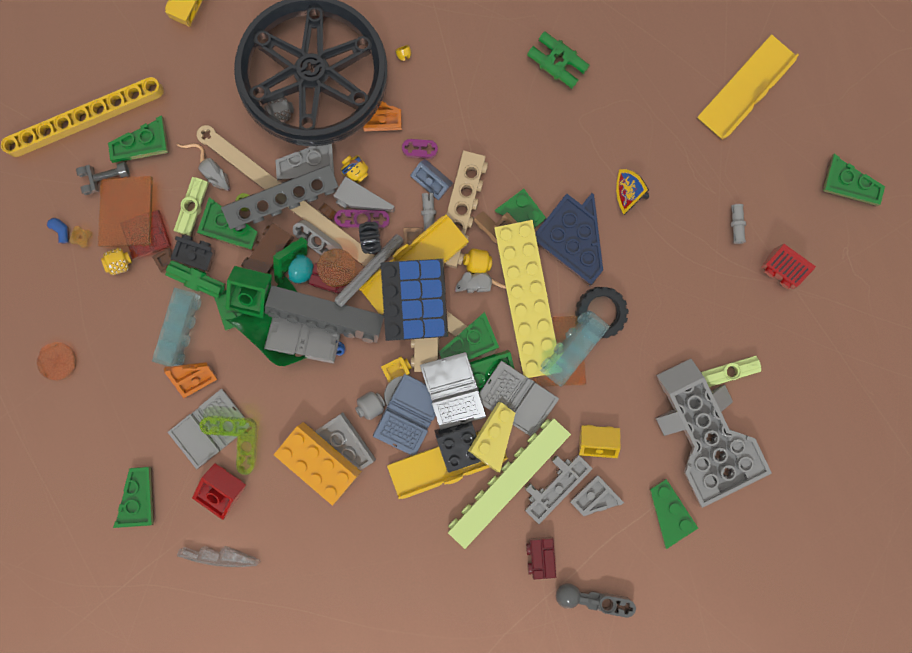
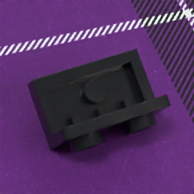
M183 234L182 237L175 236L174 240L177 242L171 260L208 272L215 250L211 248V244L201 240L200 243L193 242L192 237Z

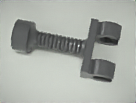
M126 162L118 163L116 169L97 174L94 173V169L90 165L76 168L77 176L89 177L90 184L80 187L84 195L99 192L97 184L99 180L117 175L121 178L130 176Z

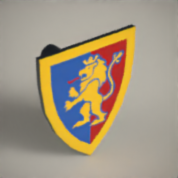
M619 169L616 193L619 206L623 215H625L640 199L647 200L649 198V189L642 177L636 172L628 169Z

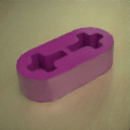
M407 139L402 144V151L409 158L432 159L437 155L438 147L431 140ZM413 144V147L419 148V150L414 149L412 153H408V149H405V147ZM428 145H431L432 149L435 150L431 151V154H427V151L421 150V148H428Z

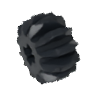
M371 221L360 224L359 237L363 253L374 254L380 252L382 245L379 225Z

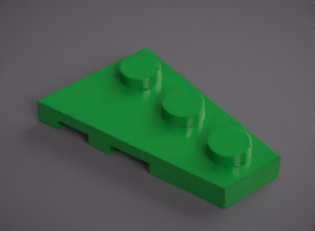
M834 153L831 157L823 191L876 206L881 205L885 186L867 174L861 173L850 163L847 164Z
M209 197L197 233L252 250L258 232L248 224H246L247 227L237 231L235 228L230 229L221 209L222 206Z
M151 467L129 468L123 490L124 494L121 504H119V512L113 528L154 525Z

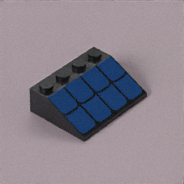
M443 259L381 262L385 340L449 337Z

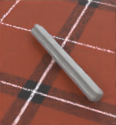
M396 234L335 298L336 304L342 307L381 266L380 263L385 262L403 243V238L400 235Z

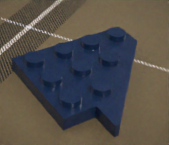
M591 193L582 205L566 194L536 231V241L538 245L591 286L603 271L594 194Z

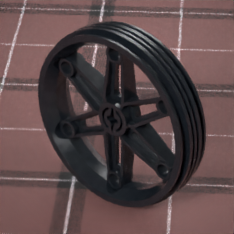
M282 0L261 12L244 32L235 56V83L248 114L269 134L280 140L301 146L329 145L355 134L370 121L378 110L387 86L386 53L374 27L360 12L339 0ZM315 15L319 16L318 19H312L311 17ZM307 16L301 49L268 33L284 21L295 17ZM323 16L346 24L360 37L324 50ZM312 28L317 29V54H308ZM263 39L268 40L266 43H260ZM360 45L367 46L365 49L359 48ZM274 46L294 55L298 60L293 65L274 51ZM257 47L285 69L251 88L250 64ZM350 50L353 51V54L329 67L327 59ZM371 54L374 64V75L370 91L367 95L338 72ZM294 75L296 83L272 92L270 91L271 87ZM330 77L351 94L347 96L324 83ZM306 88H315L311 114H306ZM299 92V127L286 124L274 118L262 105ZM258 93L264 94L261 98L255 97ZM322 93L356 110L338 123L316 128ZM362 98L364 102L356 103L355 100ZM306 123L313 124L310 128L303 127Z

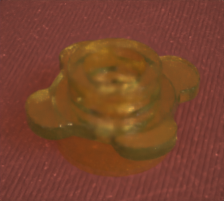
M76 226L73 228L69 241L71 244H79L80 247L85 248L88 245V238L91 237L92 233L90 230H83L81 227Z

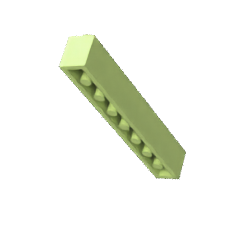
M554 418L551 420L547 419L540 426L542 430L538 434L534 433L527 440L529 444L524 449L521 447L514 454L516 458L512 463L508 461L501 468L503 472L499 477L495 475L487 483L489 487L486 491L481 490L474 497L476 499L472 506L468 504L461 511L463 514L459 520L455 518L448 525L450 528L448 534L464 549L467 548L571 435Z

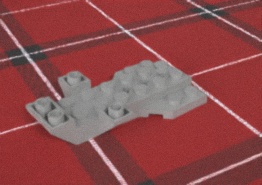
M691 358L656 375L674 409L657 417L656 420L664 436L684 430L692 446L684 473L700 507L703 508L772 474L756 439L729 430L721 412L733 403V400L725 385L711 391L704 376ZM709 433L714 435L711 437V442L706 440ZM716 451H722L719 459L715 457ZM725 468L730 469L728 476L723 474Z

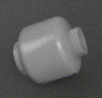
M370 391L357 399L358 407L355 410L360 418L364 416L367 420H372L383 413L385 403L379 393L375 394Z

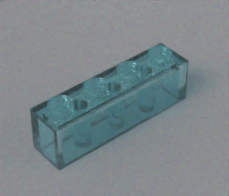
M174 288L152 362L169 367L183 364L185 358L183 354L184 348L190 342V336H188L190 328L193 329L196 318L194 315L201 305L200 295Z
M588 310L587 313L583 312L577 320L579 323L575 328L571 327L565 335L567 338L563 343L559 342L553 350L555 353L551 358H546L541 364L542 369L540 371L560 387L565 384L610 327L592 311Z

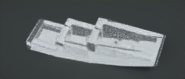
M206 546L202 547L199 552L182 547L177 554L178 557L197 563L223 567L257 566L261 561L258 558L227 546L221 548L220 552Z

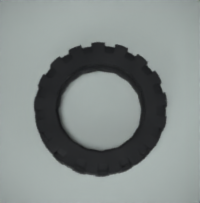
M608 287L589 289L585 294L581 295L580 301L576 304L577 311H575V316L578 319L577 323L590 336L597 338L615 336L619 330L621 331L624 328L623 325L628 320L626 318L627 314H629V310L626 308L627 302L622 298V294L618 293L615 289ZM596 297H608L616 306L615 320L606 328H596L588 320V306Z

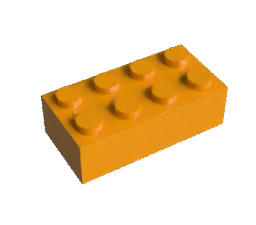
M304 422L292 431L274 453L277 459L332 506L362 472Z

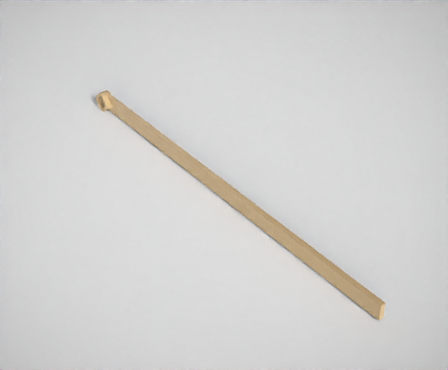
M204 125L198 129L197 138L203 145H208L263 189L281 184V182L218 135L211 126ZM210 131L211 138L203 139V133ZM279 193L275 197L281 203H285L287 200L286 195L283 193ZM301 201L299 202L300 206L290 209L303 220L308 221L337 242L347 254L364 267L375 257L374 254L363 253L360 243L307 202ZM447 311L448 331L456 337L467 326ZM497 349L487 352L480 356L484 358L493 355L497 351Z

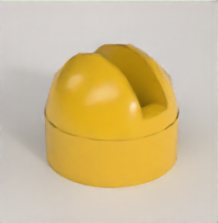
M409 45L401 46L395 50L398 59L401 61H405V56L407 59L411 56Z

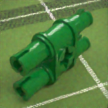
M544 31L538 41L551 50L550 55L546 56L533 46L527 53V56L537 62L541 70L544 69L555 80L559 79L573 89L579 79L566 71V66L571 64L584 74L590 64L580 58L576 50L573 51L562 40H556ZM563 55L562 61H559L554 65L555 59H558Z

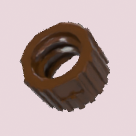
M323 203L318 209L331 220L337 213L326 203Z

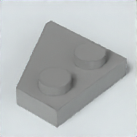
M598 475L570 501L583 516L624 503Z

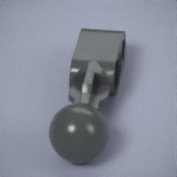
M570 583L561 585L556 591V600L565 609H572L581 604L586 605L591 610L626 618L633 616L636 612L635 604L628 597L597 592L581 593L575 585ZM605 599H610V606L603 608L602 602ZM617 603L621 606H625L627 603L629 608H626L624 611L621 607L617 606Z

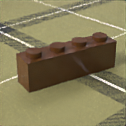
M274 223L265 228L262 233L264 235L260 242L257 241L252 248L253 253L249 258H245L241 267L271 274L274 269L273 256L278 251L289 246L294 239L291 234Z

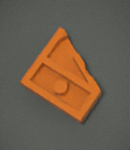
M382 101L370 121L363 126L364 131L402 130L401 109L389 106Z
M207 362L164 368V373L183 398L217 380V376Z

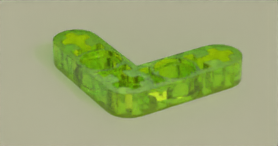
M206 416L203 418L199 427L204 434L237 436V471L243 475L250 474L255 468L256 422L250 418ZM208 420L210 421V424L215 425L218 424V421H220L219 431H217L218 427L213 426L210 428V430H208V426H205L204 424L207 423ZM225 421L233 424L232 431H226L223 428ZM246 423H249V426L252 427L249 432H246L245 428H240L236 432L238 426H245ZM249 442L252 445L251 451H244L241 446L242 443ZM251 455V457L247 458V464L251 467L245 470L241 464L245 462V456Z

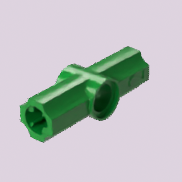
M171 260L166 269L165 276L184 283V286L192 290L202 291L215 298H220L225 289L226 283L208 276L207 273L199 269L189 268L177 261Z

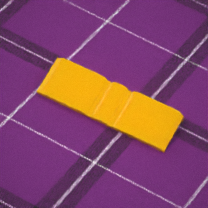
M771 34L697 118L722 140L727 138L751 112L754 104H757L794 64L799 54L795 55Z
M446 214L420 234L411 245L406 244L399 248L392 256L394 259L389 262L443 259L444 263H446L469 241ZM379 269L359 290L362 291L377 312L384 315L381 269Z
M439 446L387 465L399 499L438 487L442 483L446 485L458 482L464 475H471L490 468L484 462H479L448 472ZM505 453L503 462L508 459L507 456H506V453Z

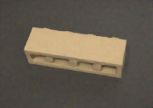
M439 337L411 339V348H414V356H411V367H414V372H422L421 364L439 360Z

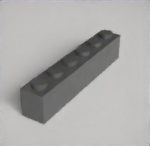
M271 286L265 305V314L272 318H284L291 323H303L310 328L318 327L325 329L329 333L338 332L345 337L360 338L367 343H377L384 315L347 305L340 307L336 302L276 286Z

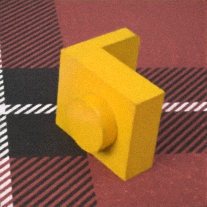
M402 356L381 366L388 382L404 374L409 375V370L412 369L407 358L403 360Z

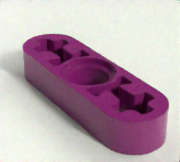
M339 210L334 216L336 224L341 228H359L360 224L357 222V217L360 214H365L368 217L367 222L371 221L370 214H374L373 218L377 219L380 215H383L387 220L383 221L382 225L379 224V221H373L379 225V229L386 228L390 223L389 215L381 210ZM342 214H345L347 218H352L351 214H354L353 220L355 224H351V220H345V223L342 224L338 218L342 217Z

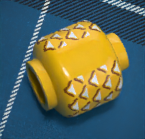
M121 248L107 251L103 254L104 258H101L105 272H109L111 275L128 271V264L132 263L128 252L124 253Z

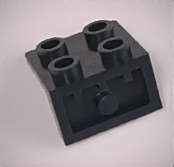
M472 421L441 430H434L448 472L482 462L468 451L477 437Z

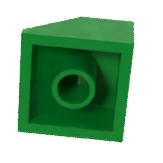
M234 266L227 279L225 309L263 318L265 305L271 289L272 275Z

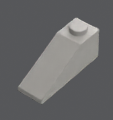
M346 176L334 194V198L337 200L336 204L343 208L381 210L385 212L395 211V206Z

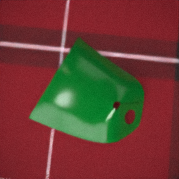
M286 276L283 278L284 282L276 286L297 292ZM242 314L236 318L226 320L246 336L277 366H287L307 358L305 355L297 357L295 356L296 353L292 355L265 349L272 317L268 314H264L263 318Z

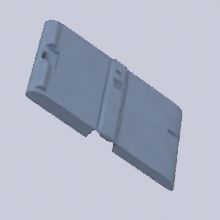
M404 374L373 433V437L412 456L417 454L428 432L427 429L436 416L426 384Z

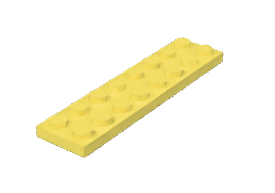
M533 220L494 227L523 375L532 378L562 372Z

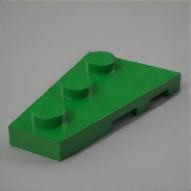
M162 115L149 124L141 125L140 129L132 133L128 132L109 142L110 161L116 163L168 153L164 118Z
M485 312L439 351L441 359L466 352L468 359L471 360L499 348Z
M509 350L470 362L479 393L501 361L514 368Z
M667 479L662 480L649 489L665 549H668L698 529Z

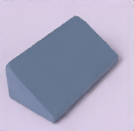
M426 159L422 160L410 175L429 193H434V197L438 200L453 184L451 180Z

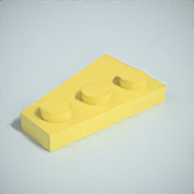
M502 402L496 404L468 449L470 453L496 472L501 471L515 417V412Z

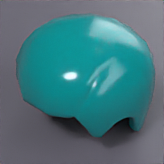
M303 254L297 255L289 266L288 279L299 284L308 281L314 268L311 259Z

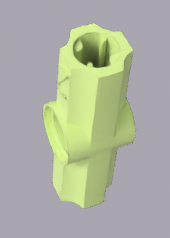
M192 177L186 196L181 202V211L174 228L175 232L191 236L197 216L202 210L201 204L209 184L207 181ZM192 202L195 203V208L192 211H188V205Z
M753 356L701 373L708 386L712 387L761 372V364L757 356ZM728 367H732L734 369L735 373L733 377H729L727 375Z

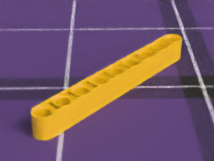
M153 77L143 79L9 135L1 141V149L13 157L22 156L158 99L163 95V86ZM152 85H157L154 91H149ZM135 92H139V96L136 99H132V95ZM118 99H121V104L119 106H115V102ZM103 106V107H104L103 112L100 113V114H97L98 108H100V107ZM86 114L85 120L80 121L81 115ZM68 121V126L62 128L63 123ZM51 128L50 134L45 136V131ZM33 136L32 142L28 143V138ZM15 143V148L10 151V146Z

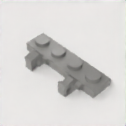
M556 455L551 461L559 468L556 472L559 475L545 489L541 488L538 491L531 483L525 487L532 495L529 498L532 503L525 511L538 524L593 469L579 455L571 462L568 459L563 462Z

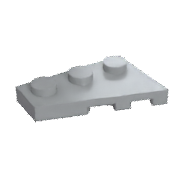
M332 144L310 146L275 160L277 180L293 179L327 165H330L334 174Z
M343 412L315 431L360 471L376 460Z

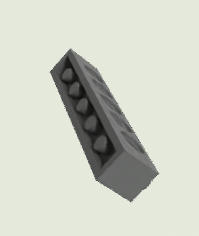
M330 165L224 205L221 209L229 228H235L237 231L247 227L245 223L253 221L255 224L263 221V216L271 214L273 217L282 213L281 209L289 207V209L300 206L299 202L307 200V202L318 199L317 195L325 193V196L336 192L335 188L338 187ZM315 179L322 181V187L318 190L313 189L311 186L312 181ZM297 186H301L305 190L304 194L300 197L295 196L293 193L294 188ZM279 193L285 194L286 202L278 203L275 199L276 195ZM261 200L266 201L269 205L268 209L260 210L257 206L258 202ZM243 207L250 210L251 214L247 218L240 215L239 211Z

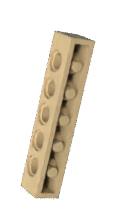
M463 150L447 215L454 224L462 226L461 232L468 239L469 235H466L467 228L472 227L474 217H471L472 209L476 210L479 199L475 197L477 191L481 192L483 181L480 178L482 173H486L488 162H485L486 156ZM469 170H474L477 175L474 178H469L466 173ZM464 188H469L472 194L464 196L461 191ZM460 206L466 207V214H458L457 208ZM462 249L444 263V266L457 269L458 264L462 265L464 254L461 253Z

